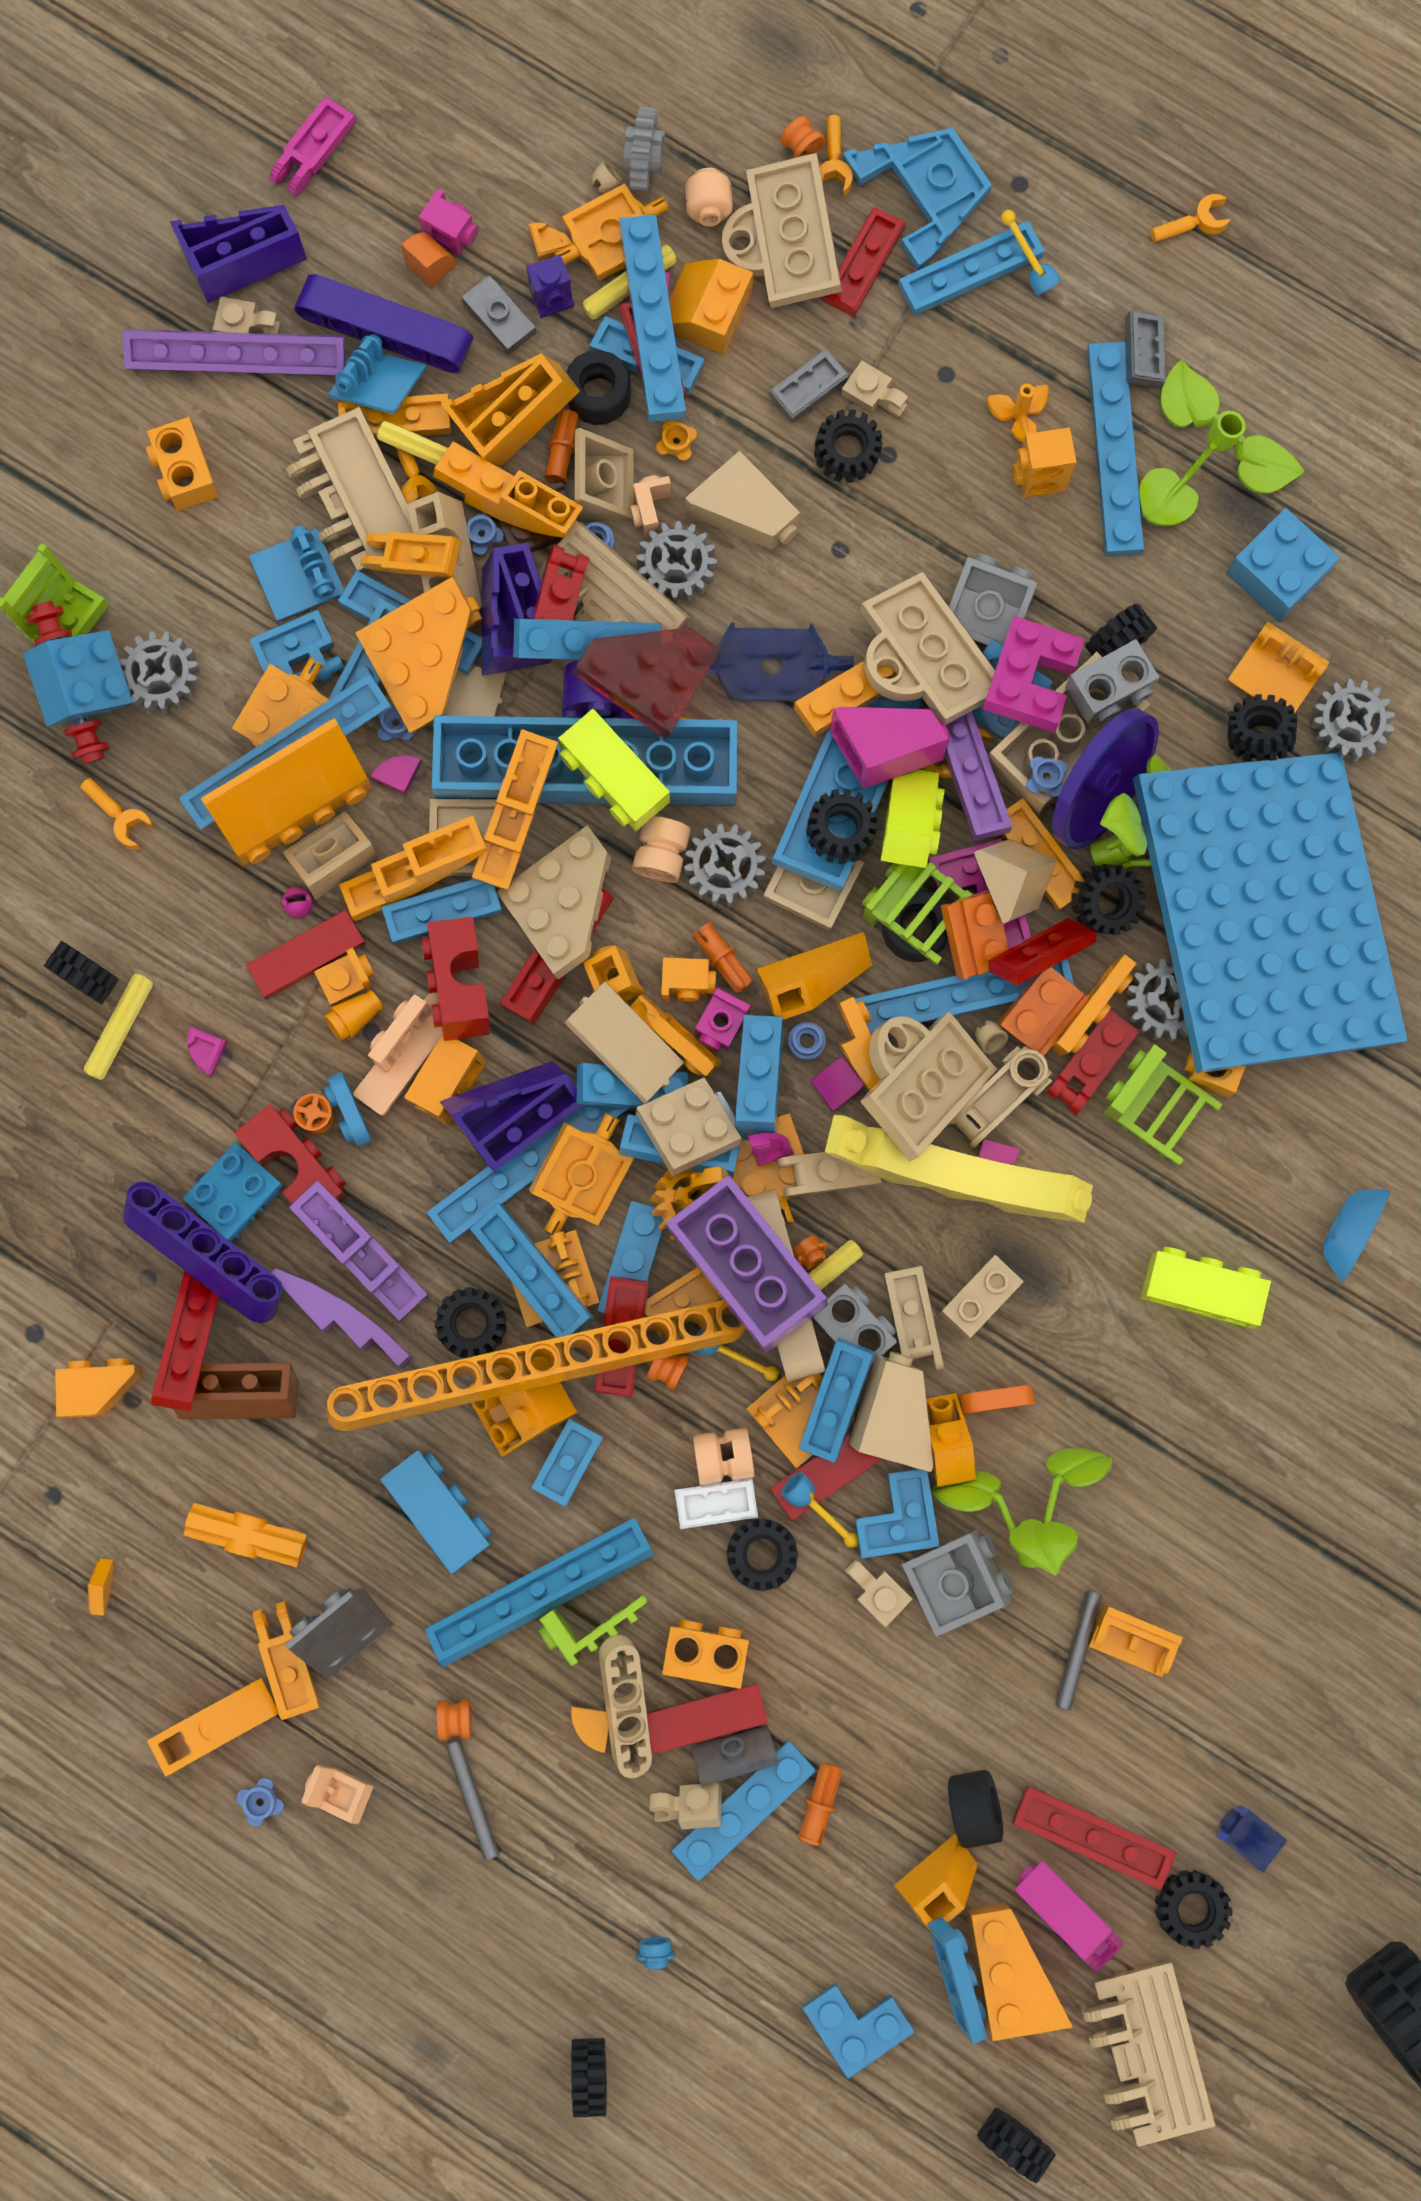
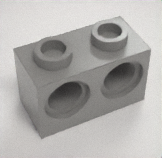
M1135 639L1071 674L1065 688L1089 725L1098 719L1101 723L1111 720L1121 712L1120 707L1131 701L1134 705H1137L1147 700L1154 694L1153 688L1160 677ZM1126 670L1132 671L1138 676L1139 681L1134 683L1128 682L1123 678L1121 672ZM1098 688L1105 693L1107 699L1102 701L1095 700L1089 694V690Z
M844 1284L827 1299L828 1306L811 1318L812 1322L833 1346H835L836 1340L839 1338L859 1345V1334L864 1331H871L878 1337L879 1346L875 1351V1356H882L897 1343L893 1337L896 1333L894 1327L884 1316L880 1315L876 1318L869 1311L867 1306L870 1304V1301L856 1286L850 1289ZM838 1302L849 1304L853 1310L852 1320L846 1323L835 1320L832 1315L833 1305Z

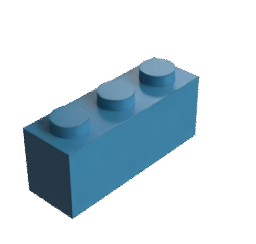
M744 1015L735 1117L736 1130L744 1140H749L748 1136L754 1134L777 1133L784 1043L782 1017Z
M417 1450L380 1480L451 1574H455L492 1545L487 1538L492 1534V1531L479 1515L474 1518L470 1516L464 1508V1505L469 1501L458 1486L454 1483L448 1487L440 1476L445 1470L431 1452L425 1456L422 1451Z

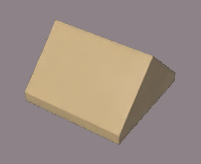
M582 428L576 429L575 502L583 506V511L577 518L578 521L632 520L630 506L634 505V449Z
M343 811L282 852L315 900L378 859L371 842L346 811Z
M1012 839L974 852L1003 924L1039 909L1057 860Z

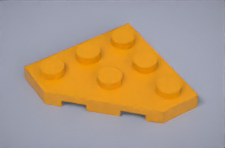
M455 577L445 580L356 632L360 643L409 733H415L434 722V716H445L453 678L457 674L467 627L470 626L474 612Z

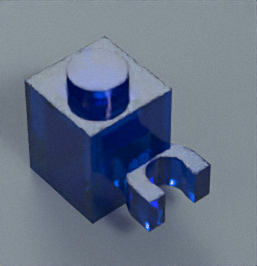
M1242 1805L1237 1810L1234 1808L1229 1810L1219 1824V1828L1222 1830L1217 1838L1261 1872L1266 1870L1287 1842L1283 1836Z

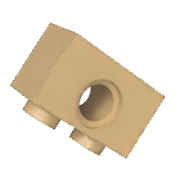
M994 1255L940 1311L938 1316L967 1341L1024 1281Z

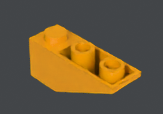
M861 932L756 970L764 999L772 1015L782 1017L785 1020L813 1010L873 965L865 934Z
M260 1678L152 1737L147 1742L166 1777L279 1713L263 1678Z

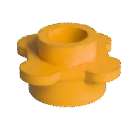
M668 421L662 426V439L656 444L657 452L662 456L669 454L676 456L679 461H687L691 457V444L697 439L696 430L680 422ZM674 439H679V440H680V443H679V444H675V443L673 442V440H674Z

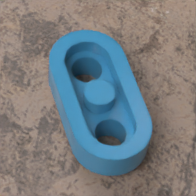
M341 1071L328 1077L330 1085L324 1087V1091L332 1108L339 1106L345 1120L340 1121L339 1125L347 1143L355 1141L357 1147L371 1142V1135L343 1072Z

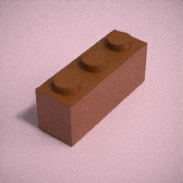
M291 1363L203 1364L191 1412L174 1409L179 1419L296 1418L299 1381Z

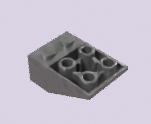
M364 1588L338 1590L321 1605L325 1612L321 1615L319 1613L316 1616H307L289 1631L293 1638L285 1646L327 1679L337 1673L392 1627L393 1624Z

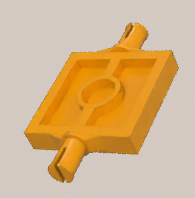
M624 183L562 216L563 225L572 238V244L555 252L554 256L561 254L564 265L577 258H581L589 266L597 281L600 282L626 268L619 227L620 218L647 215L658 216L669 211L668 204L664 201V197L660 196V198L643 206L641 202L633 197Z
M309 657L301 674L297 676L287 674L274 665L269 664L232 729L247 737L257 747L330 700L321 695L315 686L312 685L324 665L317 661L312 672L309 674L316 662L315 659Z
M605 1113L595 1133L582 1131L564 1122L529 1188L532 1194L548 1201L554 1208L547 1225L544 1227L549 1233L555 1234L560 1232L568 1216L582 1218L597 1226L600 1224L634 1160L633 1157L619 1155V1149L609 1141L620 1121L619 1119Z
M790 1113L779 1116L777 1133L789 1139L794 1152L791 1156L804 1155ZM742 1139L733 1181L746 1197L775 1189L781 1211H784L788 1224L793 1223L795 1220L792 1217L787 1202L791 1197L785 1198L783 1189L788 1187H797L793 1166L779 1167L778 1161L757 1166L750 1141Z

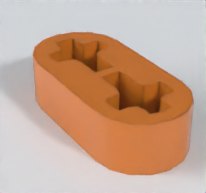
M1023 1385L960 1395V1402L963 1414H972L1034 1405L1035 1398L1033 1385Z

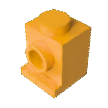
M618 946L602 947L593 953L592 958L583 962L594 991L603 982H606L625 1003L645 994L643 986L639 984L627 952ZM618 972L619 976L613 978V975Z
M663 957L662 1002L669 1003V995L677 996V1000L682 1002H698L700 997H707V993L714 994L716 971H708L709 959Z

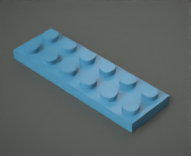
M882 696L867 705L866 708L919 709L923 699L921 697L917 700L902 702ZM829 728L771 864L842 892L854 862L847 858L846 864H839V858H834L831 863L826 861L827 854L823 853L819 857L815 853L817 847L810 846L808 842L810 835L807 836L806 834L807 822L812 806L816 801L819 802L820 796L824 793H827L829 797L832 790L839 789V795H843L845 789L852 790L850 796L856 797L859 792L864 795L863 803L870 800L873 804L871 812H874L879 805L889 780L862 789L831 735ZM838 814L831 817L828 821L829 831L838 838H849L856 833V824L849 816Z

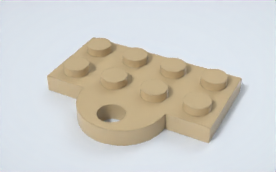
M817 153L746 170L752 203L736 210L727 220L722 233V245L729 263L753 272L754 277L765 276L771 309L842 292ZM740 237L750 239V244L745 249L735 250L732 248V244L736 239Z
M924 572L861 604L859 611L877 635L871 641L864 659L865 676L876 692L888 699L902 702L913 701L922 697L927 706L932 709L938 721L945 725L984 705L995 670ZM883 666L889 667L895 671L896 677L892 679L883 678L879 675L877 669Z
M950 1011L940 1016L929 1029L912 1018L898 1016L877 1027L870 1038V1060L881 1080L860 1102L906 1158L911 1161L923 1153L997 1069ZM888 1033L896 1038L898 1048H895L890 1043Z

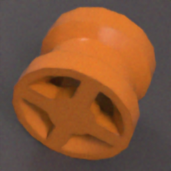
M800 116L792 121L780 137L781 144L786 149L791 148L794 152L793 158L813 153L818 154L825 143V137L819 131H814L811 128L812 122L806 116Z
M317 1093L303 1095L294 1106L293 1116L296 1123L310 1135L327 1133L335 1122L336 1114L334 1108H332L324 1096Z
M680 1354L653 1360L646 1378L651 1381L660 1380L666 1384L668 1389L675 1391L690 1360V1356Z
M470 1698L461 1699L459 1703L450 1704L447 1700L437 1701V1732L439 1741H446L451 1736H460L462 1739L472 1738Z

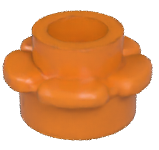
M813 1235L798 1243L792 1250L793 1255L803 1268L806 1267L807 1270H813L826 1259L824 1253L827 1249L826 1242H820L817 1236Z

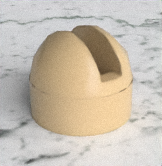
M603 161L592 174L593 186L601 183L598 188L600 194H605L624 183L619 173L606 161Z
M986 1020L984 1021V1026L981 1028L976 1027L974 1037L977 1045L985 1054H992L999 1051L1006 1044L1008 1034L997 1022Z

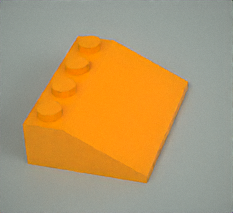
M333 718L203 796L201 800L239 860L245 866L248 863L257 864L271 854L270 850L281 843L287 845L296 841L303 835V830L314 823L316 825L326 823L335 816V811L346 804L352 806L359 803L368 795L367 791L371 790L372 786L338 722Z

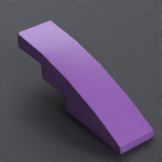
M318 1180L289 1207L398 1321H402L429 1295Z
M275 1268L271 1272L281 1281L282 1288L322 1331L328 1333L338 1324L356 1345L364 1351L376 1342L400 1368L405 1367L413 1359L384 1329L347 1302L313 1283Z

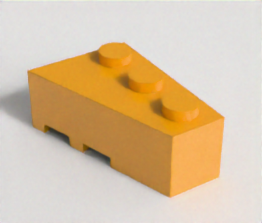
M540 353L502 372L501 377L485 385L478 384L470 388L471 392L455 400L448 399L442 402L441 405L481 457L502 467L568 404L580 390L559 363Z
M1006 1902L967 1908L966 1912L981 1999L987 2014V2019L985 2020L986 2028L992 2041L1073 2028L1013 1911Z

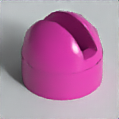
M302 887L288 889L282 898V906L285 912L295 919L308 916L314 906L312 896ZM303 896L306 897V901H297L288 904V899Z

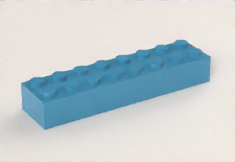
M434 716L432 791L435 799H497L520 732L523 729L558 742L539 803L610 804L603 796L597 799L584 784L587 778L579 769L570 770L559 757L561 750L558 738L581 718ZM602 718L670 791V803L667 805L736 806L737 720Z

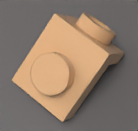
M652 475L641 479L639 483L633 484L635 505L630 506L634 527L642 528L644 539L649 538L648 532L650 530L658 534V519L653 501L671 496L669 476L660 478V476Z
M316 1765L313 1773L306 1781L305 1793L301 1803L308 1807L320 1808L348 1823L359 1824L374 1786L338 1768Z

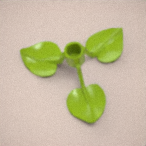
M1183 360L1177 362L1165 378L1166 382L1163 384L1160 393L1161 411L1165 418L1178 428L1187 427L1192 423L1198 429L1211 426L1207 432L1209 446L1181 480L1173 470L1168 468H1155L1143 477L1138 488L1142 516L1148 522L1168 527L1181 524L1191 517L1198 506L1199 497L1197 492L1186 485V483L1214 450L1224 452L1230 450L1235 445L1234 456L1236 459L1241 460L1237 467L1238 477L1246 488L1257 494L1264 495L1277 492L1304 473V469L1299 462L1275 441L1260 435L1249 436L1245 439L1243 433L1245 432L1246 424L1239 413L1225 411L1220 415L1216 414L1220 401L1215 388L1204 377L1188 367Z
M1153 755L1148 759L1147 773L1171 771L1170 767L1158 755ZM1120 794L1111 801L1100 822V825L1112 831L1114 835L1091 844L1093 861L1095 865L1103 866V864L1114 866L1122 864L1125 869L1151 866L1150 859H1132L1133 855L1141 856L1145 854L1147 839L1143 831L1138 808L1127 794Z
M1065 1448L1051 1454L1046 1461V1470L1056 1477L1053 1479L1043 1524L1036 1519H1027L1022 1521L1019 1527H1015L1002 1495L996 1493L1001 1488L1000 1479L984 1471L975 1470L976 1480L937 1487L936 1483L931 1489V1496L936 1497L947 1507L964 1512L982 1510L988 1507L992 1501L996 1502L1009 1529V1542L1011 1547L1017 1552L1018 1563L1029 1568L1040 1567L1056 1576L1065 1560L1074 1552L1078 1545V1534L1073 1528L1059 1522H1051L1059 1486L1064 1481L1074 1487L1094 1484L1110 1471L1113 1462L1111 1457L1085 1448Z

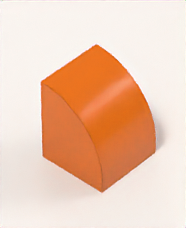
M427 232L417 233L401 244L406 266L431 289L457 265L456 259Z

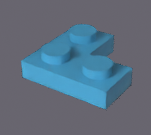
M916 1469L887 1474L893 1513L855 1519L861 1558L940 1547L928 1472Z
M834 1983L802 2005L806 2015L847 2079L915 2033L892 1995H889L857 2017L836 1983Z

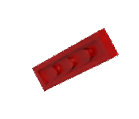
M601 889L603 898L598 920L594 921L592 933L614 900L613 896ZM534 948L499 1004L505 1010L535 1025L566 974L558 980L536 948Z
M185 1270L152 1392L151 1405L191 1412L219 1296Z
M1026 1785L1011 1822L1018 1827L1159 1890L1163 1888L1176 1855L1175 1851L1028 1785Z

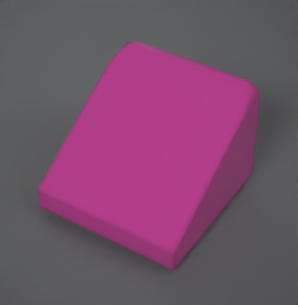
M843 1056L810 1081L832 1112L862 1092L865 1087Z

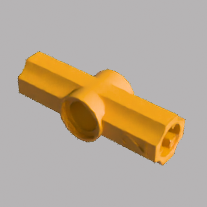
M193 1503L188 1513L184 1536L205 1543L223 1546L225 1551L253 1559L261 1557L296 1568L300 1566L309 1535L290 1528L269 1524V1520L238 1511L230 1513L199 1503Z

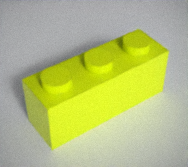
M594 709L590 710L558 738L561 750L559 757L570 770L579 769L587 778L584 784L597 799L603 796L612 805L609 810L623 827L629 824L636 832L670 803V791Z
M917 769L892 779L881 861L926 868L929 853L937 854L942 818L941 808L945 789L938 788L939 773Z
M1163 1247V1252L1156 1251L1151 1254L1140 1299L1250 1329L1261 1326L1271 1281L1260 1278L1261 1272L1245 1267H1238L1237 1272L1223 1268L1224 1262L1208 1257H1201L1200 1262L1185 1258V1251L1171 1247Z

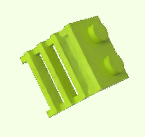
M41 543L37 548L38 552L8 592L3 598L0 597V610L6 614L8 620L15 623V627L25 634L24 637L32 643L40 636L36 624L27 622L26 616L33 613L32 606L53 601L55 607L63 606L65 613L59 618L62 629L71 630L72 636L88 634L110 604L105 598L77 582L52 551Z
M927 862L926 868L893 863L885 873L888 879L879 889L875 886L863 900L862 905L865 906L862 919L872 927L880 921L935 965H938L942 958L932 951L931 948L946 930L944 919L924 944L915 938L913 934L948 890L960 899L973 894L968 890L964 891L954 883L951 877H946L938 871L931 862ZM931 876L941 886L905 930L895 922V919Z
M1154 1044L1147 1052L1140 1049L1127 1067L1132 1071L1124 1083L1118 1080L1105 1098L1110 1103L1102 1114L1120 1124L1121 1128L1134 1134L1143 1144H1148L1159 1152L1160 1156L1166 1157L1179 1166L1184 1159L1173 1152L1172 1149L1205 1103L1216 1111L1223 1104L1165 1064L1162 1060L1167 1053ZM1168 1076L1178 1083L1179 1086L1145 1132L1135 1125L1134 1122ZM1185 1090L1196 1096L1197 1100L1165 1145H1163L1153 1135Z
M644 1595L640 1596L580 1640L577 1639L557 1608L539 1619L543 1627L538 1631L551 1650L558 1646L572 1667L581 1659L577 1652L587 1646L592 1653L600 1646L597 1640L598 1637L608 1632L610 1637L617 1635L620 1631L617 1624L625 1618H628L631 1624L638 1620L639 1615L636 1610L645 1605L648 1600Z

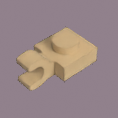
M220 297L212 331L279 334L281 323L276 321V313L259 311L255 302Z
M862 360L842 388L843 397L870 413H873L879 405L893 416L900 418L907 408L905 402L908 396L898 389H890L892 378Z
M856 1559L844 1570L864 1590L856 1599L885 1628L913 1600L885 1571H882L874 1578Z
M719 1782L705 1786H701V1784L681 1785L679 1797L668 1793L650 1794V1811H655L654 1820L657 1822L679 1819L678 1822L682 1830L721 1827L722 1789Z

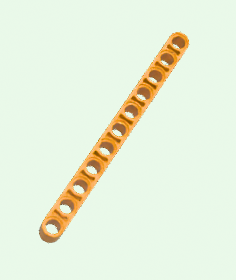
M720 1300L342 1386L335 1389L329 1395L327 1419L333 1428L340 1431H351L731 1343L738 1340L746 1329L740 1321L738 1327H729L723 1322V1314H734L725 1302ZM687 1322L698 1324L702 1329V1335H690L686 1332L684 1324ZM649 1331L660 1332L665 1339V1343L661 1345L652 1344L647 1339L646 1333ZM613 1339L623 1341L627 1346V1352L621 1354L613 1352L608 1346V1341ZM574 1348L584 1349L589 1355V1360L586 1362L575 1361L570 1355V1350ZM535 1357H544L550 1362L551 1369L547 1371L536 1370L532 1366L531 1360ZM498 1365H504L512 1371L513 1377L508 1380L497 1379L492 1369ZM459 1374H465L473 1379L474 1385L469 1389H460L454 1384L453 1378ZM420 1383H427L434 1388L435 1394L430 1398H421L415 1394L413 1388ZM381 1392H388L395 1397L396 1402L390 1407L383 1408L375 1403L374 1397ZM341 1401H348L355 1406L356 1412L351 1416L343 1417L335 1412L334 1406Z

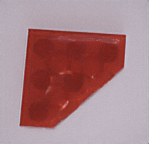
M692 628L594 638L571 673L666 739L674 729L721 649Z

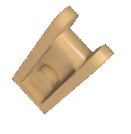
M825 1152L777 1159L779 1167L793 1166L797 1187L792 1186L783 1189L785 1198L876 1186L881 1183V1178Z
M918 1266L884 1273L883 1276L900 1354L913 1359L932 1356L935 1370L944 1369L923 1267Z

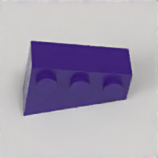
M284 205L238 211L239 216L217 219L216 215L204 216L203 222L183 224L181 220L170 221L179 246L207 303L307 260L299 233Z
M528 543L493 548L482 568V676L549 664L553 660L513 657L514 618L532 619L541 585Z
M553 1061L439 1101L481 1159L493 1172L497 1171L584 1105L577 1104V1088L568 1075Z

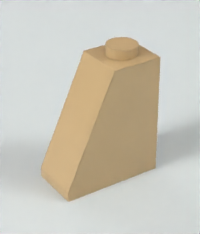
M740 450L685 498V513L690 518L770 550H773L779 543L783 545L789 543L799 531L800 512Z
M890 1352L889 1358L876 1355L849 1445L864 1454L932 1472L934 1464L923 1371L911 1365L913 1361L911 1357L895 1352Z

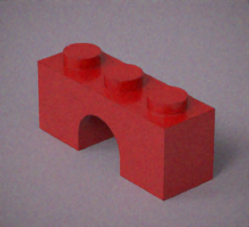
M473 917L427 922L428 937L421 938L424 960H432L433 970L426 971L429 994L437 993L438 1004L431 1005L434 1028L442 1027L444 1041L490 1035L484 984L464 985L454 979L455 975L463 970L479 968L478 946Z
M269 1104L234 1132L263 1168L281 1156H289L296 1160L298 1175L295 1181L282 1191L291 1204L303 1195L317 1180L340 1203L347 1198L341 1190L346 1185L344 1180L332 1166L327 1170L322 1167L317 1160L322 1153L308 1137L303 1141L300 1140L293 1131L298 1124L285 1108L278 1112Z

